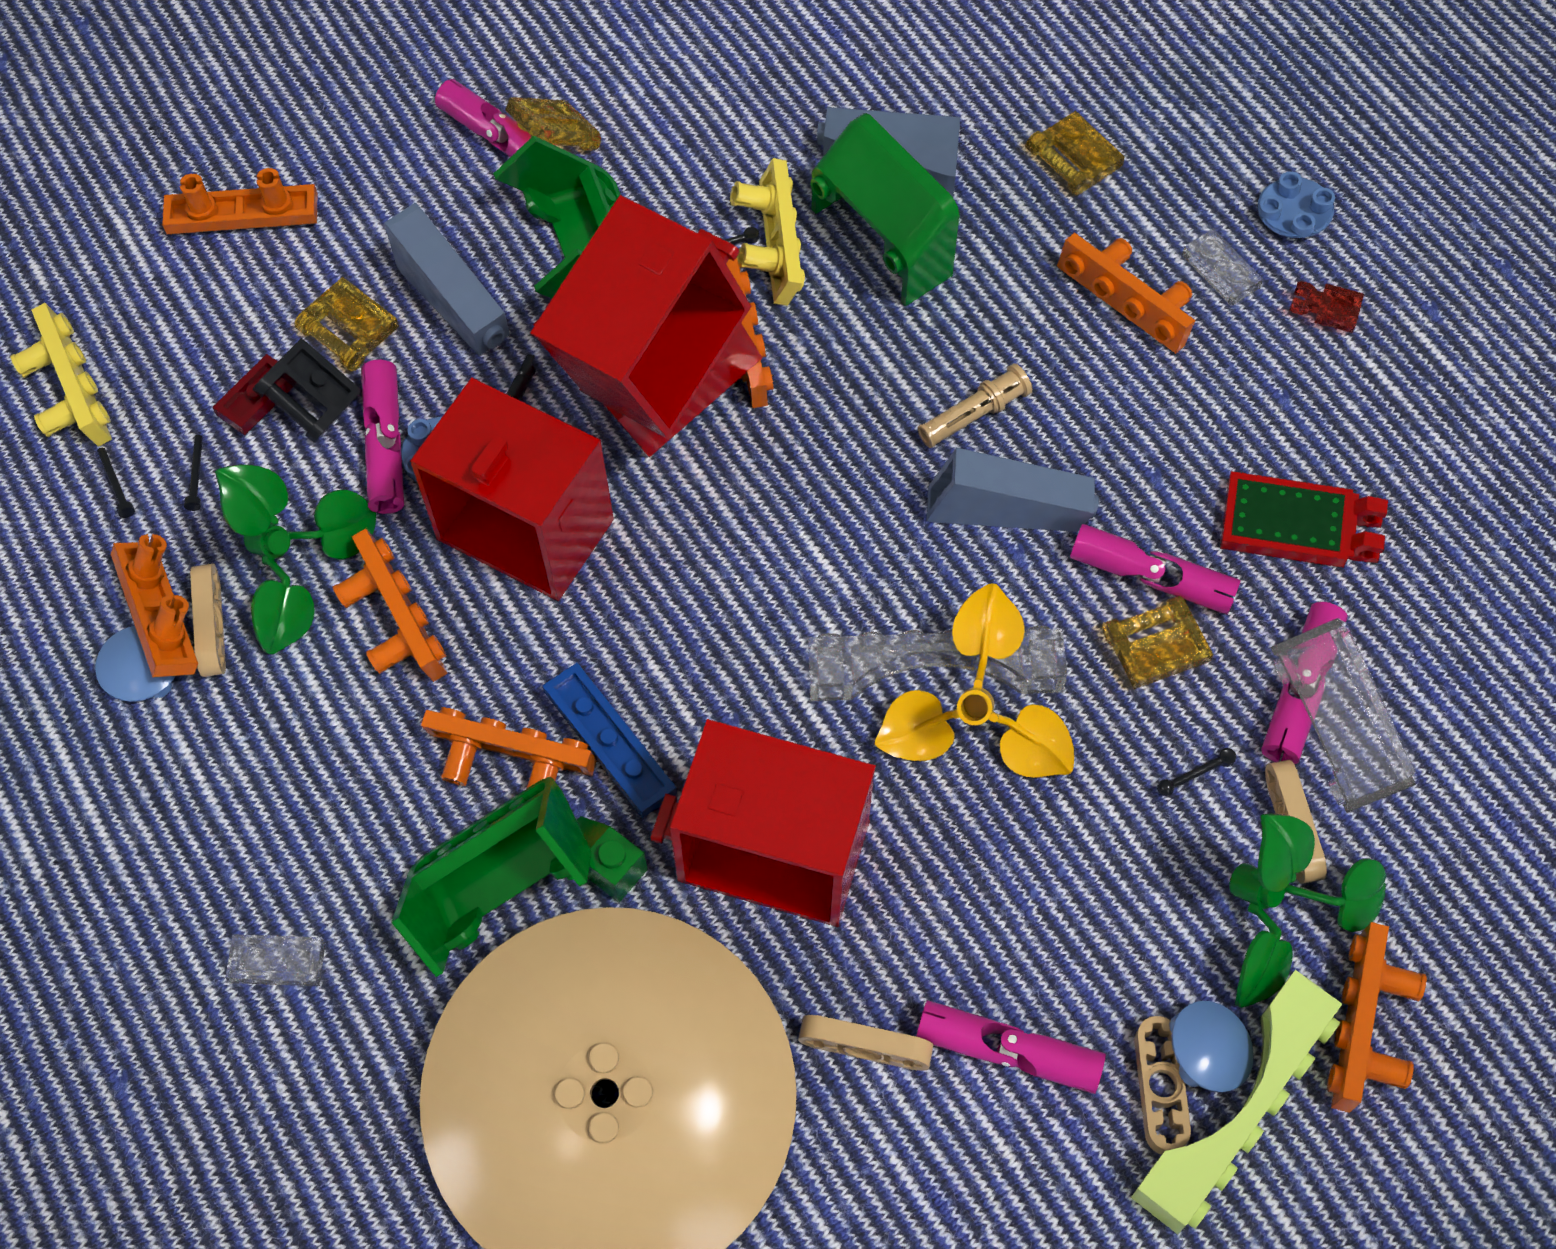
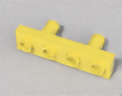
M773 158L759 180V185L745 184L740 181L734 183L735 186L732 187L730 193V202L732 206L761 210L764 220L767 247L742 243V247L739 248L740 253L737 256L739 268L745 267L769 272L774 304L788 306L795 294L801 291L804 285L805 273L800 267L799 253L801 242L796 236L795 228L797 211L792 205L791 198L793 181L788 174L787 161Z
M46 303L32 309L31 311L42 335L40 337L41 341L17 354L11 355V361L19 374H22L24 378L53 363L65 392V400L34 415L37 426L43 434L50 437L57 431L77 422L79 429L98 447L112 440L106 425L111 422L110 417L103 405L96 401L94 394L98 392V388L90 374L86 371L84 372L82 364L86 363V359L78 345L72 342L70 335L74 334V330L69 320L63 313L57 315Z

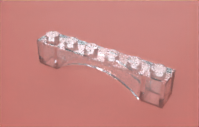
M1042 625L1028 628L1025 630L1021 646L1014 654L1004 659H995L988 656L985 675L1003 682L1020 694L1063 693L1068 675L1063 629H1050ZM952 629L946 630L943 633H924L920 630H908L896 635H882L874 631L864 632L859 636H840L835 633H824L817 637L808 638L810 701L853 700L869 686L888 676L910 669L936 666L955 667L977 672L980 655L966 656L961 654L954 644Z

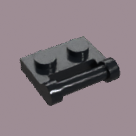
M302 338L253 388V391L261 398L266 396L306 430L305 436L314 443L324 435L329 427L349 408L362 392L357 385ZM281 378L285 379L324 414L317 420L276 383Z

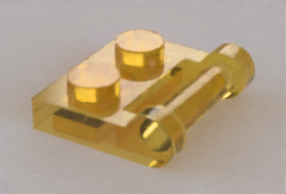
M510 97L505 111L517 121V126L530 134V138L536 136L555 146H580L581 149L595 151L599 148L601 143L599 131L566 100Z
M1076 111L1045 131L1035 132L1025 144V148L1032 155H1039L1067 182V188L1074 195L1083 193L1121 168L1125 158L1123 154ZM1054 145V146H1055L1063 155H1065L1080 171H1077L1075 168H1073V167H1072L1055 149H1053L1051 146Z
M344 277L340 278L297 316L294 323L295 328L303 335H311L338 356L341 365L349 371L357 370L363 364L365 357L399 327L396 317ZM327 316L354 337L356 341L350 346L324 327L320 321Z
M1182 596L1168 599L1166 605L1121 621L1112 619L1102 624L1105 639L1113 647L1134 689L1208 663L1214 655ZM1171 620L1177 623V626L1129 642L1127 638L1129 635Z

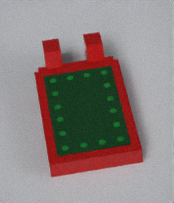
M1231 471L1227 486L1220 549L1344 568L1347 559L1378 563L1380 553L1384 551L1385 535L1367 531L1356 534L1357 525L1381 528L1383 518L1387 515L1388 500L1372 496L1359 499V494L1353 493V489Z

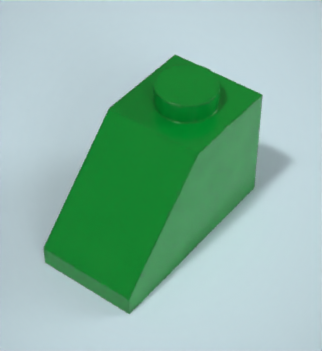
M580 816L577 822L591 849L588 879L620 903L648 870L645 854L611 826Z

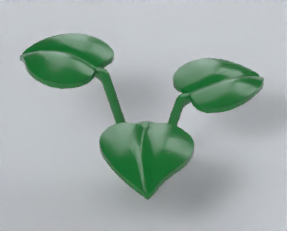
M240 464L217 469L215 474L220 490L221 509L226 523L234 532L244 536L246 549L252 554L263 556L262 563L268 565L281 580V583L274 580L262 582L256 589L251 604L252 623L256 638L266 654H275L299 640L309 630L315 612L314 602L309 591L299 585L290 586V577L274 561L275 558H279L287 552L290 547V540L317 538H321L323 552L328 557L336 559L352 557L359 553L352 536L364 529H367L373 535L376 525V512L368 508V501L359 494L349 490H335L323 496L316 506L314 519L319 530L286 531L283 527L277 526L279 521L275 516L288 503L287 488L280 476L267 468L254 465Z
M1285 814L1261 815L1262 841L1258 867L1249 863L1240 864L1231 875L1229 888L1232 895L1250 903L1248 912L1257 915L1270 932H1259L1248 947L1242 965L1234 1005L1247 1007L1273 996L1284 985L1291 970L1292 946L1288 941L1280 939L1281 929L1263 909L1277 907L1282 902L1285 893L1326 904L1340 906L1338 914L1339 927L1349 932L1361 931L1376 919L1382 908L1386 891V872L1383 865L1370 858H1364L1354 863L1344 877L1341 888L1342 897H1333L1289 885L1296 881V873L1303 871L1311 862L1315 847L1314 833L1307 823L1296 817Z

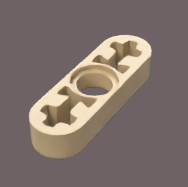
M214 563L191 567L190 578L194 648L198 661L197 668L201 677L225 674L226 661L222 598L218 571Z
M1291 760L1268 763L1265 768V778L1275 814L1296 817L1307 823L1314 833L1315 847L1313 857L1307 868L1296 873V879L1301 884L1324 880L1327 874L1326 860L1297 769Z
M818 1015L803 1016L798 1037L800 1043L815 1049L920 1071L929 1069L934 1047L933 1043L920 1037Z
M1152 1016L1145 1019L1139 1026L1134 1037L1145 1138L1150 1148L1162 1155L1166 1150L1184 1147L1190 1139L1191 1126L1186 1086L1180 1077V1065L1176 1060L1172 1047V1033L1169 1027L1170 1020L1162 1016ZM1152 1029H1158L1161 1037L1168 1038V1041L1161 1047L1162 1061L1171 1059L1172 1063L1156 1062L1147 1065V1061L1153 1062L1156 1057L1154 1042L1146 1041L1145 1039L1149 1037ZM1156 1073H1164L1170 1076L1175 1084L1174 1094L1169 1097H1159L1154 1094L1149 1085L1150 1077ZM1177 1105L1178 1110L1171 1109L1168 1113L1170 1127L1178 1129L1180 1134L1173 1138L1172 1144L1166 1143L1165 1136L1157 1135L1156 1130L1164 1122L1163 1109ZM1152 1107L1160 1108L1161 1110L1153 1112Z

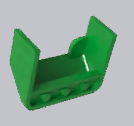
M867 113L861 114L849 122L812 170L810 182L812 187L811 209L817 214L843 198L884 240V264L891 273L898 274L902 278L901 303L906 307L953 276L960 217L959 209L950 193L871 115Z
M532 136L493 174L496 180L523 191L526 200L525 205L529 213L537 219H543L552 223L565 259L534 285L537 293L553 298L621 194L614 179L603 168L543 139Z
M547 777L533 784L426 853L410 868L391 923L435 977L444 973L449 951L454 948L462 950L479 936L477 929L481 925L484 915L550 873L557 880L565 877L567 880L574 879L579 887L587 883L591 849L563 791L554 779Z

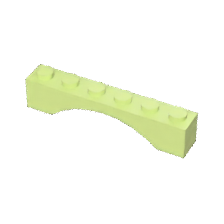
M1295 970L1261 1016L1263 1038L1261 1064L1253 1090L1241 1111L1231 1122L1213 1135L1188 1146L1164 1151L1130 1198L1176 1234H1179L1187 1224L1196 1229L1211 1208V1205L1205 1201V1198L1215 1186L1222 1191L1237 1171L1238 1167L1232 1164L1231 1161L1240 1149L1246 1153L1251 1151L1264 1132L1258 1126L1266 1112L1273 1117L1277 1114L1290 1093L1283 1089L1292 1075L1300 1080L1315 1060V1057L1308 1053L1317 1040L1325 1044L1339 1026L1340 1021L1334 1018V1015L1342 1003Z

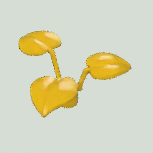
M988 584L974 592L961 606L953 623L952 635L957 650L966 656L980 655L974 687L967 689L961 695L957 702V709L943 713L940 700L932 693L922 690H911L903 693L888 708L881 729L875 739V745L880 750L897 758L912 761L931 760L943 755L954 742V731L947 720L960 717L966 724L981 725L989 719L992 722H998L1011 728L1003 734L1000 740V753L1004 763L1013 772L1033 778L1068 775L1073 771L1074 746L1070 733L1061 717L1050 708L1031 704L1025 706L1020 711L1017 720L1014 721L993 711L994 699L986 689L982 688L988 656L995 659H1004L1011 656L1021 646L1025 633L1024 621L1019 610L997 584Z

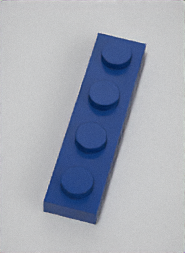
M575 663L542 685L546 696L581 741L588 745V750L593 753L596 760L642 819L662 805L665 794L673 796L678 794L674 783L578 663Z

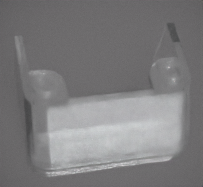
M1336 618L1270 647L1274 656L1279 657L1273 661V665L1282 684L1291 682L1293 687L1297 689L1328 756L1335 777L1329 780L1328 784L1337 804H1343L1346 813L1405 790L1420 782L1415 767L1357 643L1344 621Z

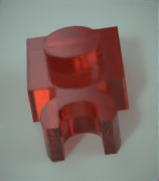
M1300 281L1297 283L1294 295L1304 297L1306 300L1293 297L1289 308L1291 312L1299 315L1309 312L1315 313L1314 323L1353 333L1364 293L1326 284L1323 292L1317 291L1308 282Z

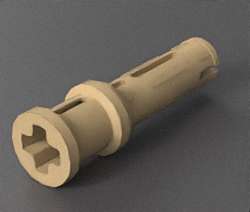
M1013 363L1007 367L1006 373L992 381L985 380L980 383L977 389L978 392L952 406L927 423L918 426V433L927 447L932 448L937 443L965 428L989 412L993 414L1002 412L1007 403L1020 395L1023 397L1032 393V385L1025 371L1018 364Z

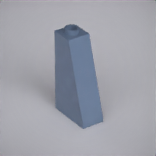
M827 107L825 122H818L817 145H823V156L850 121L863 113H867L953 197L960 117Z
M416 202L384 222L399 272L478 356L489 349L496 348L510 335L505 312Z
M956 447L928 486L926 521L1078 532L1082 524H1085L1096 515L1099 498L1095 494V478Z

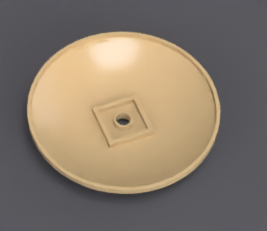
M614 907L579 910L539 922L515 934L499 945L476 965L447 1003L432 1035L422 1072L420 1125L424 1149L432 1175L443 1199L458 1222L484 1249H726L746 1230L761 1211L774 1190L783 1170L792 1141L796 1117L797 1090L795 1068L789 1040L781 1018L769 995L746 965L719 941L681 920L656 912ZM601 1080H612L619 1089L617 1101L607 1108L598 1107L592 1099V1090Z

